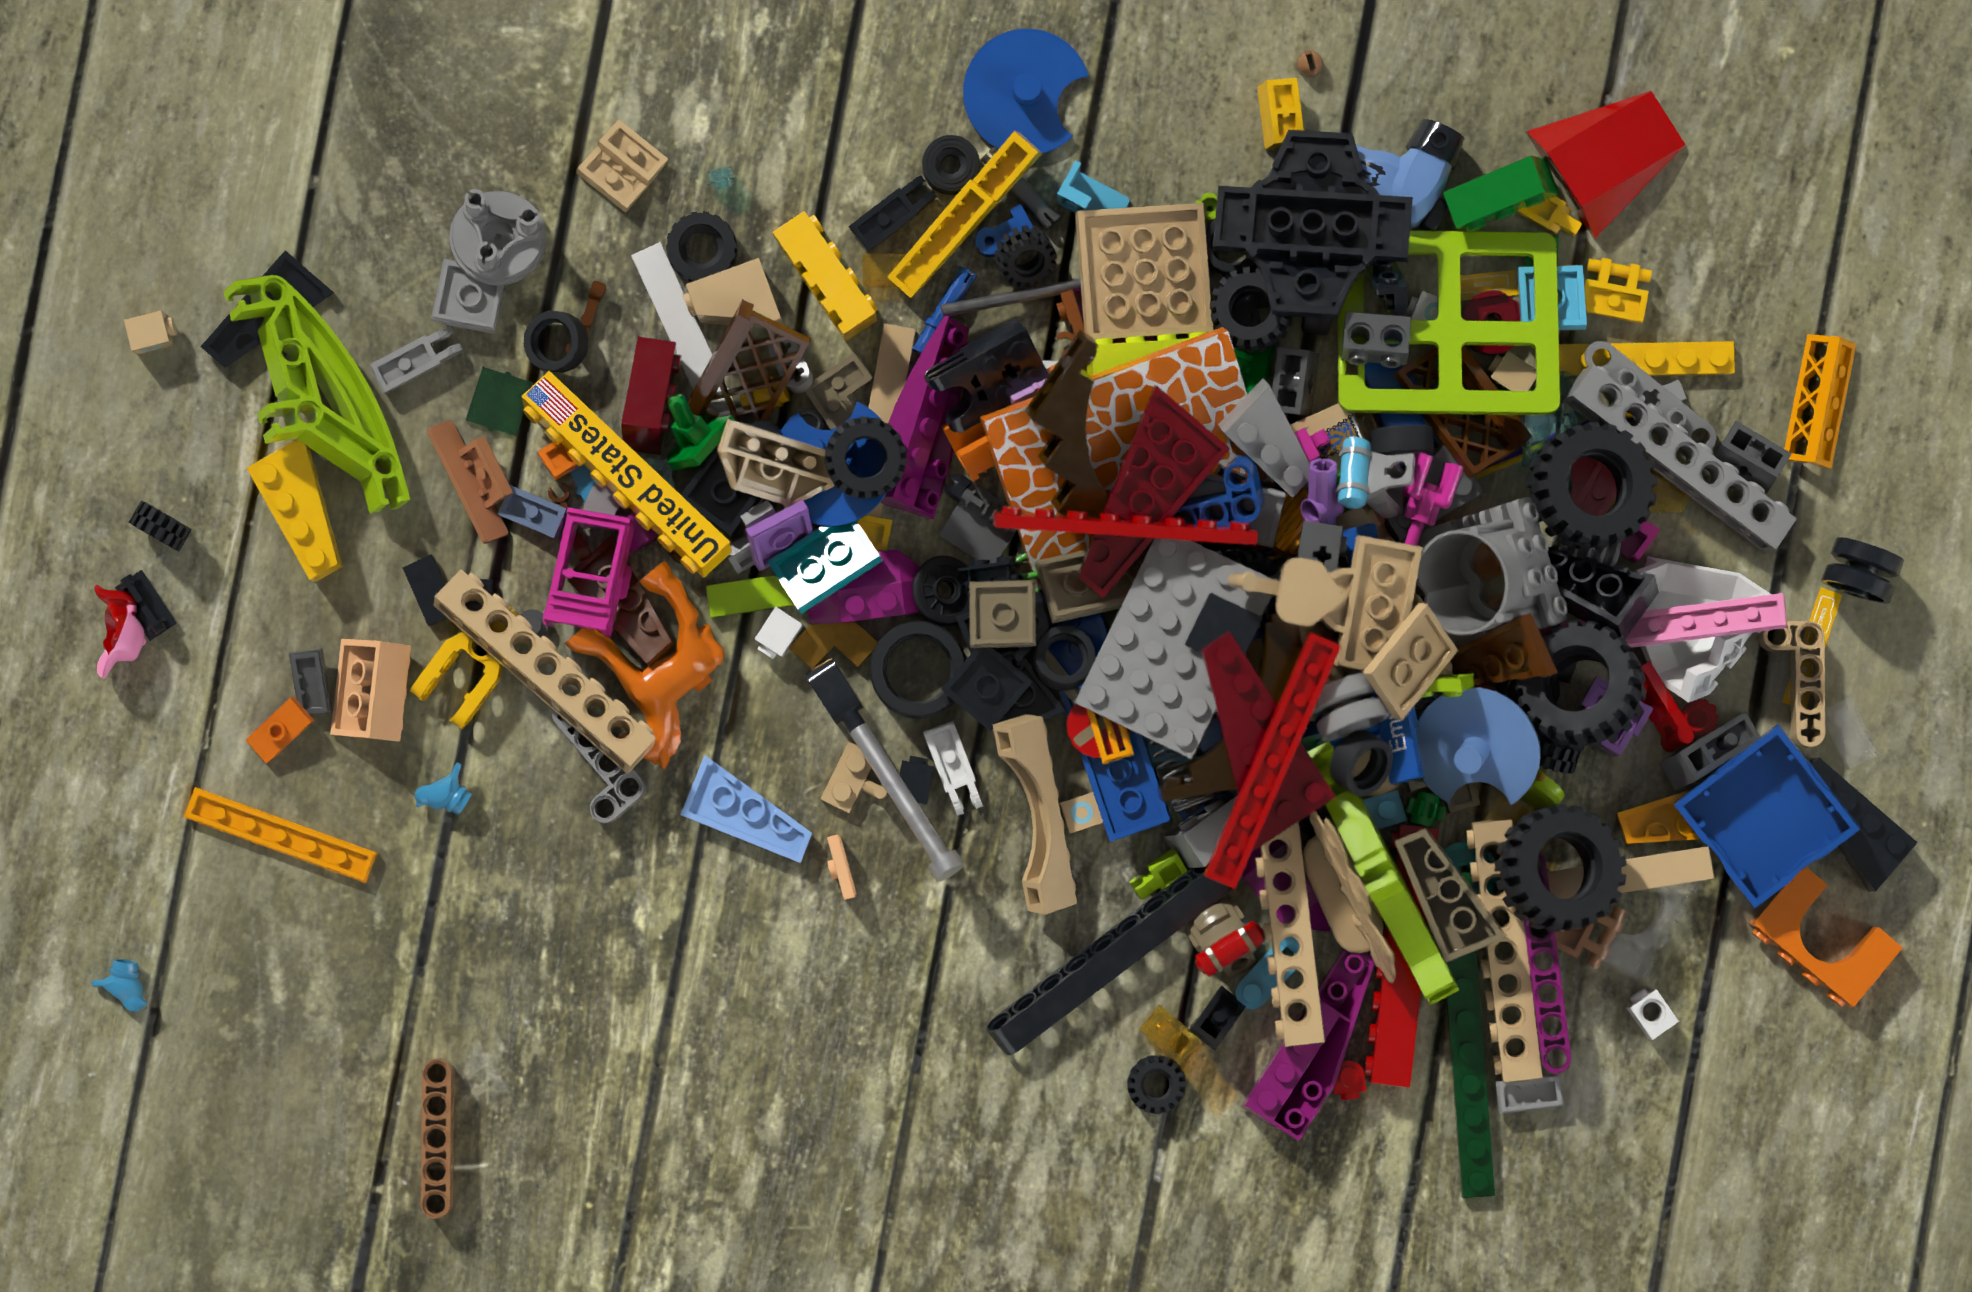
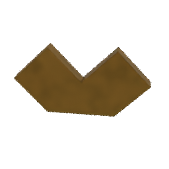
M856 622L810 624L789 649L811 669L815 668L833 647H836L853 664L859 667L874 651L878 641Z

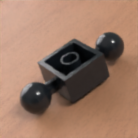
M758 420L750 424L751 426L783 435L780 428L771 421ZM718 446L714 448L681 493V496L712 525L718 527L731 538H734L744 524L740 516L758 505L762 499L730 487L718 453ZM675 550L672 552L667 551L675 562L682 564L680 561L682 557Z

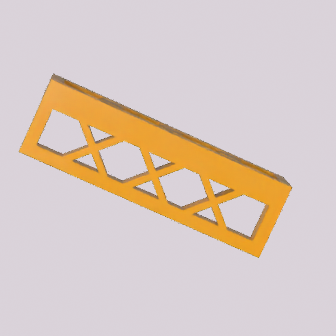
M1807 334L1784 447L1785 450L1792 453L1788 461L1810 463L1819 468L1832 469L1857 344L1842 337ZM1816 343L1828 344L1826 355L1817 362L1814 357ZM1817 373L1821 379L1820 385L1811 393L1808 389V382ZM1811 404L1814 409L1813 418L1804 424L1801 419L1802 412ZM1805 436L1808 441L1806 455L1794 454L1796 442Z

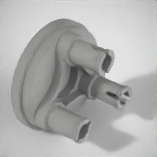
M478 189L469 190L470 195L468 193L465 194L464 205L456 213L450 228V247L456 263L468 276L489 285H507L527 277L539 265L546 248V230L541 215L530 202L519 195L504 191L483 193Z

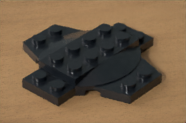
M1288 130L1268 177L1262 181L1259 179L1252 187L1218 186L1213 251L1246 252V257H1249L1261 270L1272 315L1338 319L1356 277L1371 265H1375L1376 260L1408 262L1413 197L1380 195L1374 186L1371 187L1365 182L1353 133Z

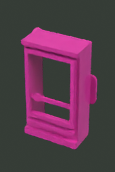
M567 508V517L554 575L542 618L545 626L554 627L556 623L600 630L604 637L611 638L618 602L627 597L632 576V569L627 565L635 525L631 518ZM578 523L619 530L609 578L574 572L573 569L568 568ZM565 577L569 579L577 577L608 583L605 598L601 599L562 592Z

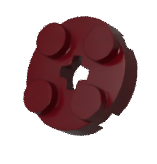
M1489 290L1474 296L1465 305L1461 315L1465 321H1487L1488 315L1493 314L1497 320L1520 322L1519 303L1506 295V293ZM1469 345L1473 351L1490 356L1506 353L1514 347L1508 345Z

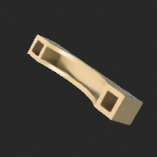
M1023 714L993 724L998 756L1011 767L1019 778L1031 809L1033 825L1032 848L1028 866L1022 878L1027 911L1047 915L1077 904L1076 884L1071 873L1070 852L1066 846L1065 825L1060 814L1059 792L1054 781L1053 760L1049 754L1046 738L1047 728L1043 722V717Z

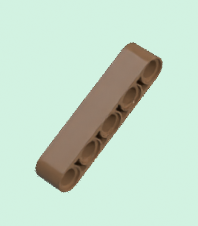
M444 1058L428 1061L422 1070L421 1209L427 1217L438 1219L448 1214L453 1208L455 1071L452 1063ZM435 1064H441L446 1069L447 1074L442 1082H437L431 1077L430 1071ZM435 1096L443 1098L446 1102V1110L440 1115L432 1112L430 1108V1102ZM439 1129L444 1132L446 1141L442 1147H436L431 1143L430 1133L432 1130ZM433 1162H440L444 1165L446 1172L442 1179L438 1180L431 1176L429 1169ZM432 1195H440L445 1200V1208L442 1212H435L431 1209L429 1200Z

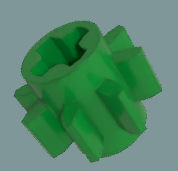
M1418 791L1416 799L1408 798L1405 813L1412 814L1410 823L1434 828L1435 821L1443 822L1446 807L1440 806L1441 798Z

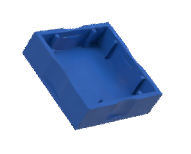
M1779 723L1674 803V806L1702 842L1707 844L1723 863L1727 874L1754 908L1791 882L1810 863L1823 858L1860 830V826Z

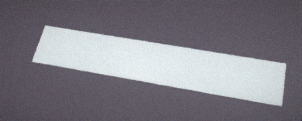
M659 242L631 256L670 341L676 342V353L682 355V367L694 389L712 353L695 316L691 317L683 297L684 292ZM724 398L713 400L709 405V408L718 412L729 410Z

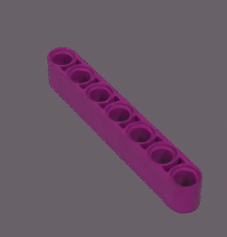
M1539 852L1538 858L1540 859L1541 867L1538 874L1542 884L1550 892L1546 861ZM1527 919L1524 920L1542 1063L1548 1071L1561 1073L1568 1069L1571 1063V1048L1555 932H1549L1544 938L1534 937L1530 930L1531 926H1529L1530 920ZM1548 952L1553 957V966L1549 970L1544 971L1536 967L1535 957L1538 953ZM1551 984L1557 989L1558 996L1554 1002L1546 1003L1540 999L1539 990L1543 985ZM1556 1017L1561 1021L1562 1029L1558 1034L1549 1035L1544 1031L1543 1022L1546 1018ZM1560 1049L1565 1053L1566 1062L1563 1066L1553 1067L1548 1063L1547 1055L1551 1050Z

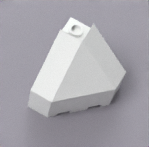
M1648 556L1645 567L1635 570L1639 574H1643V572L1654 574L1659 593L1647 610L1772 595L1740 573ZM1753 632L1641 646L1646 661L1652 663L1666 688L1689 703L1709 695L1718 685L1715 678L1725 666L1731 669L1747 650L1743 644Z

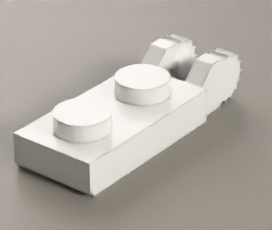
M951 721L923 732L945 792L949 793L957 816L964 814L961 799L958 798L955 789L962 786H968L972 804L976 809L982 807V802L974 784L976 780L954 722Z

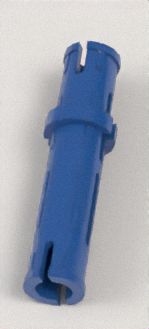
M962 266L958 267L955 276L932 316L927 317L924 321L926 326L912 347L914 352H919V355H921L927 342L943 319L940 305L962 301L974 279H976V274L973 272L970 274V270Z

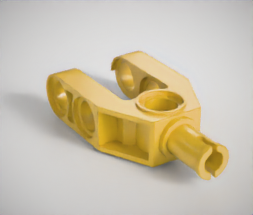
M511 609L510 612L513 615H515L516 617L520 615L518 612ZM493 622L489 625L490 629L496 633H501L507 629L502 622ZM464 632L447 639L410 689L412 694L424 701L464 650L472 658L483 663L485 666L483 677L470 693H466L463 704L456 714L449 719L450 722L461 730L467 726L500 682L503 666L489 653L484 656H478L475 651L476 642Z

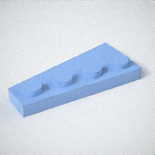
M704 755L680 815L801 863L813 833Z

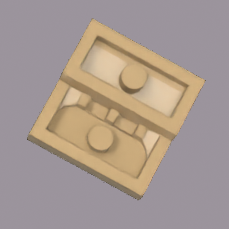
M618 119L599 140L598 146L577 168L576 174L626 213L668 162V158Z

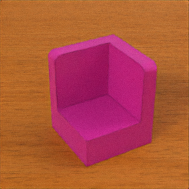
M1648 520L1640 524V529L1636 533L1620 541V554L1632 563L1637 562L1660 532V529Z

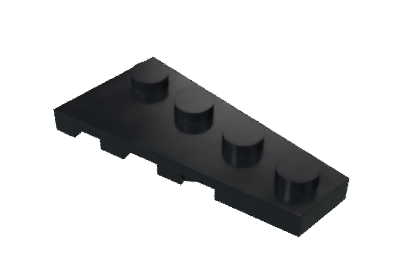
M286 250L263 275L282 277L312 307H315L334 294L330 288ZM265 291L267 297L274 300V296L269 291ZM245 295L242 300H245L246 305L252 304L250 295ZM228 314L200 347L226 368L261 344L258 329L264 321V317L231 321L230 314Z

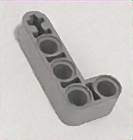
M552 709L554 722L608 784L591 801L590 813L592 817L602 823H612L644 796L646 791L644 780L634 768L629 774L624 772L619 766L612 772H605L601 767V760L605 754L594 745L588 748L584 747L580 742L581 733L575 730L572 734L570 729L574 727L565 719L562 721L560 719L561 716ZM633 778L638 782L639 789L636 795L627 797L622 792V784L625 780ZM605 799H609L614 805V811L608 818H602L597 812L598 804Z

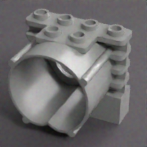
M1530 497L1520 498L1422 530L1419 539L1422 553L1416 582L1420 589L1426 593L1424 604L1429 605L1456 648L1528 613L1532 614L1539 630L1567 621V605L1560 595L1557 585L1558 575L1555 568L1551 565L1547 552L1548 541L1541 532L1538 522L1539 513L1536 505L1531 502ZM1482 542H1485L1495 552L1504 571L1505 594L1499 610L1491 608L1484 602L1482 598L1483 579L1473 567V555Z

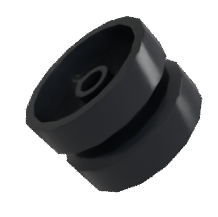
M1837 537L1831 554L1837 561L1843 564L1832 563L1826 565L1821 581L1853 597L1883 604L1890 603L1895 587L1883 577L1893 578L1899 576L1904 559L1890 551L1865 542Z

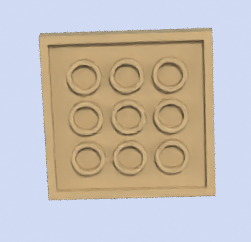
M1203 203L1075 212L1085 333L1096 340L1103 338L1120 339L1133 336L1148 337L1164 334H1189L1213 330V322L1210 316L1211 293Z

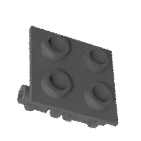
M972 481L964 491L960 502L938 536L976 560H990V564L997 563L996 558L1001 557L1017 529L997 528L993 525L994 511L1002 512V506H1009V504Z

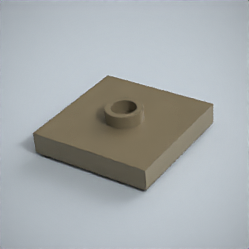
M1035 580L969 582L971 648L1036 646Z

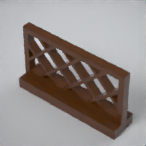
M742 299L687 403L692 414L696 416L700 414L708 419L732 415L736 421L741 422L738 415L754 412L757 421L767 420L806 351L811 338L753 311L754 304ZM756 323L766 328L769 337L754 340L751 332L753 324ZM789 339L800 345L797 351L783 354L779 342ZM773 343L777 356L762 360L758 347ZM752 349L756 361L741 365L737 353ZM781 363L784 375L770 379L765 366ZM759 368L764 381L749 384L744 372ZM738 373L743 386L727 389L724 377ZM767 387L771 397L770 400L756 403L752 391ZM746 393L750 405L735 409L731 396ZM724 398L729 410L718 412L709 408V405L713 400Z
M1464 345L1462 347L1463 388L1466 390L1498 391ZM1438 348L1421 356L1393 375L1403 389L1431 390L1429 389L1430 378L1439 380L1438 371L1431 370L1432 359L1435 357L1438 359ZM1413 372L1423 375V387L1414 385L1407 374ZM1422 414L1458 464L1464 467L1463 470L1469 478H1472L1507 455L1517 452L1532 437L1517 415H1480L1484 420L1482 425L1469 421L1470 414H1463V419L1448 414ZM1448 423L1462 427L1461 439L1451 436L1447 430ZM1468 429L1483 433L1482 445L1468 441ZM1489 435L1496 437L1504 449L1498 450L1488 447ZM1467 449L1481 453L1478 465L1474 466L1466 456Z

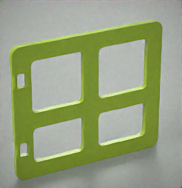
M1410 231L1408 255H1433L1437 259L1438 317L1435 320H1411L1409 344H1432L1438 348L1439 387L1435 390L1369 389L1365 386L1364 365H1357V375H1346V360H1341L1345 313H1364V274L1361 273L1356 277L1357 282H1354L1337 319L1338 403L1342 410L1349 413L1552 415L1558 410L1560 404L1557 250L1556 241L1552 235L1543 232ZM1464 255L1531 257L1534 272L1535 319L1531 322L1463 320L1461 317L1460 258ZM1361 336L1352 338V341L1356 344L1367 343V340ZM1395 339L1384 341L1385 344H1399ZM1464 345L1532 346L1535 349L1536 389L1533 391L1464 389L1462 386V347Z

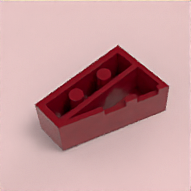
M638 336L621 422L622 440L635 452L661 455L664 432H668L671 413L668 412V400L670 397L675 396L676 384L672 383L674 373L679 374L682 355L676 353V342Z

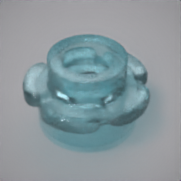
M732 166L707 172L709 182H706V184L713 185L714 190L733 186L732 180L736 179L737 175L733 174Z

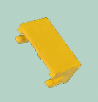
M1297 78L1266 80L1257 87L1265 150L1275 149L1282 145L1288 130L1304 131Z

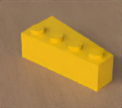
M803 211L772 233L846 342L876 322V311L879 309L869 294L864 296L857 286L860 284V281L852 269L848 268L846 270L839 259L842 258V255L832 241L827 244L820 233L825 230L815 215L809 218L806 212Z
M296 439L248 466L249 474L309 580L317 582L342 568L341 557L333 528L330 524L328 509L321 491L311 448Z

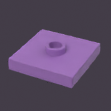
M803 500L745 529L753 562L759 571L770 566L767 561L813 532L809 510Z

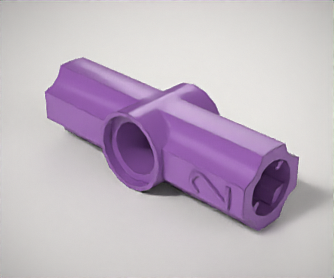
M1318 458L1310 462L1308 498L1304 499L1300 506L1301 514L1305 521L1336 525V517L1340 516L1344 511V506L1338 503L1339 495L1336 493L1337 463L1331 459Z

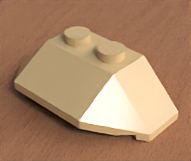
M727 420L718 447V453L732 489L791 506L823 490L826 491L834 487L832 480L827 474L824 459L825 449L742 422Z

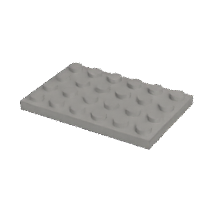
M1155 538L1074 703L1193 760L1217 711L1202 653L1187 647L1185 642L1210 593L1263 617L1273 595L1254 591L1247 592L1243 589L1233 588L1227 582L1228 576L1233 573L1244 574L1252 572L1257 577L1271 578L1190 540Z

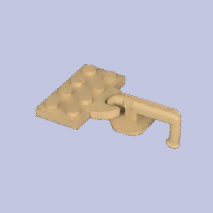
M1356 536L1351 568H1338L1328 573L1324 565L1319 561L1293 558L1283 566L1280 581L1257 577L1252 572H1246L1244 574H1231L1228 576L1227 582L1231 587L1243 589L1247 592L1254 591L1276 595L1277 615L1286 623L1311 626L1318 620H1321L1329 629L1339 632L1338 645H1341L1334 665L1365 670L1411 613L1422 547Z

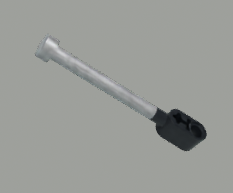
M830 657L805 673L806 679L835 724L843 722L932 861L928 868L936 881H943L961 870L965 865L956 850L948 851L860 715L859 710L864 707L833 659Z

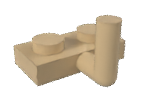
M848 742L821 796V800L850 814L860 791L877 799L886 798L887 791L883 786L867 779L872 767L859 747Z

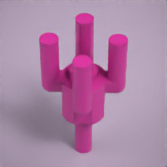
M1415 452L1414 482L1412 485L1403 487V495L1409 498L1404 517L1412 519L1404 544L1417 546L1424 524L1434 526L1440 508L1447 509L1451 506L1464 467L1454 463H1445L1439 484L1436 486L1425 482L1433 456Z

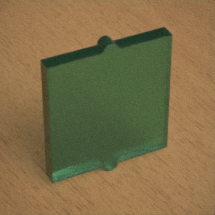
M482 367L466 421L485 426L490 432L498 430L517 436L524 415V405L521 396L534 383L514 377L509 371L504 374Z

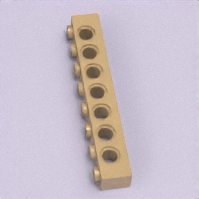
M460 569L435 595L434 606L617 766L629 774L654 747L656 738L653 736L654 731L651 727L641 720L639 722L634 720L629 715V709L617 699L611 700L604 693V687L593 678L588 680L581 674L579 665L571 658L566 657L564 659L558 654L556 646L547 637L542 636L540 638L531 630L532 625L523 616L518 615L516 617L507 609V603L497 594L490 595L483 588L484 584L473 573L467 575ZM469 601H477L482 605V609L473 612L468 610L465 604ZM493 622H502L507 629L501 633H496L490 629L489 625ZM517 643H526L531 650L526 654H520L515 651L513 646ZM541 664H550L554 667L555 672L551 675H544L540 673L538 667ZM566 685H574L580 693L576 696H568L563 692L562 688ZM590 706H598L603 710L604 714L601 717L595 718L590 716L586 709ZM615 727H622L628 732V736L618 739L612 735L611 730Z
M1510 818L1471 822V830H1466L1468 850L1474 849L1475 862L1470 863L1472 882L1478 881L1479 894L1477 896L1491 914L1498 909H1503L1508 914L1506 924L1501 926L1507 937L1485 946L1487 959H1481L1483 978H1489L1491 991H1485L1487 1011L1493 1010L1495 1022L1489 1023L1491 1043L1497 1042L1498 1055H1493L1495 1075L1501 1074L1503 1082L1543 1078L1524 920L1521 921L1514 915V912L1517 910L1514 906L1507 907L1502 900L1507 896L1504 889L1496 895L1490 894L1487 891L1488 881L1493 877L1501 878V874L1495 871V862L1484 860L1483 851L1489 845L1499 846V843L1507 840L1504 834L1509 827H1512V820ZM1504 941L1509 942L1512 946L1511 954L1504 959L1496 957L1494 953L1496 945ZM1512 974L1515 976L1516 984L1511 990L1504 991L1499 988L1498 981L1502 975ZM1509 1006L1517 1007L1520 1012L1519 1018L1512 1023H1507L1502 1018L1504 1009ZM1513 1038L1523 1041V1049L1516 1055H1511L1506 1051L1508 1041Z
M1299 822L1262 845L1260 847L1261 858H1256L1258 878L1264 877L1265 890L1259 891L1261 909L1268 910L1269 918L1268 923H1263L1265 942H1271L1273 955L1267 956L1269 975H1275L1277 988H1271L1273 1008L1279 1007L1280 1020L1275 1021L1277 1040H1283L1285 1047L1324 1042ZM1276 839L1282 840L1287 847L1286 854L1279 859L1272 857L1269 853V845ZM1278 872H1285L1290 877V886L1284 891L1276 890L1272 883L1274 875ZM1284 904L1290 905L1294 910V918L1286 924L1281 923L1276 916L1277 909ZM1287 937H1293L1298 943L1297 952L1291 956L1284 955L1280 949L1282 940ZM1290 970H1298L1301 973L1302 982L1296 988H1288L1285 985L1284 976ZM1295 1002L1302 1003L1306 1009L1305 1016L1299 1021H1293L1288 1016V1008Z

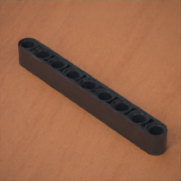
M1207 865L1205 867L1190 868L996 1015L986 1027L987 1032L1004 1054H1015L1222 898L1232 887L1204 876Z

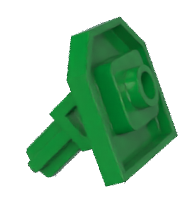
M678 394L677 396L670 397L668 400L669 408L675 419L671 429L677 444L668 453V465L672 470L699 466L721 441L727 420H736L732 415L704 421L702 417L692 414L685 396Z

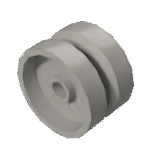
M1363 673L1350 675L1324 685L1312 714L1324 715L1316 724L1322 741L1346 737L1354 731L1368 729L1389 717L1388 710L1379 698H1370L1376 692Z

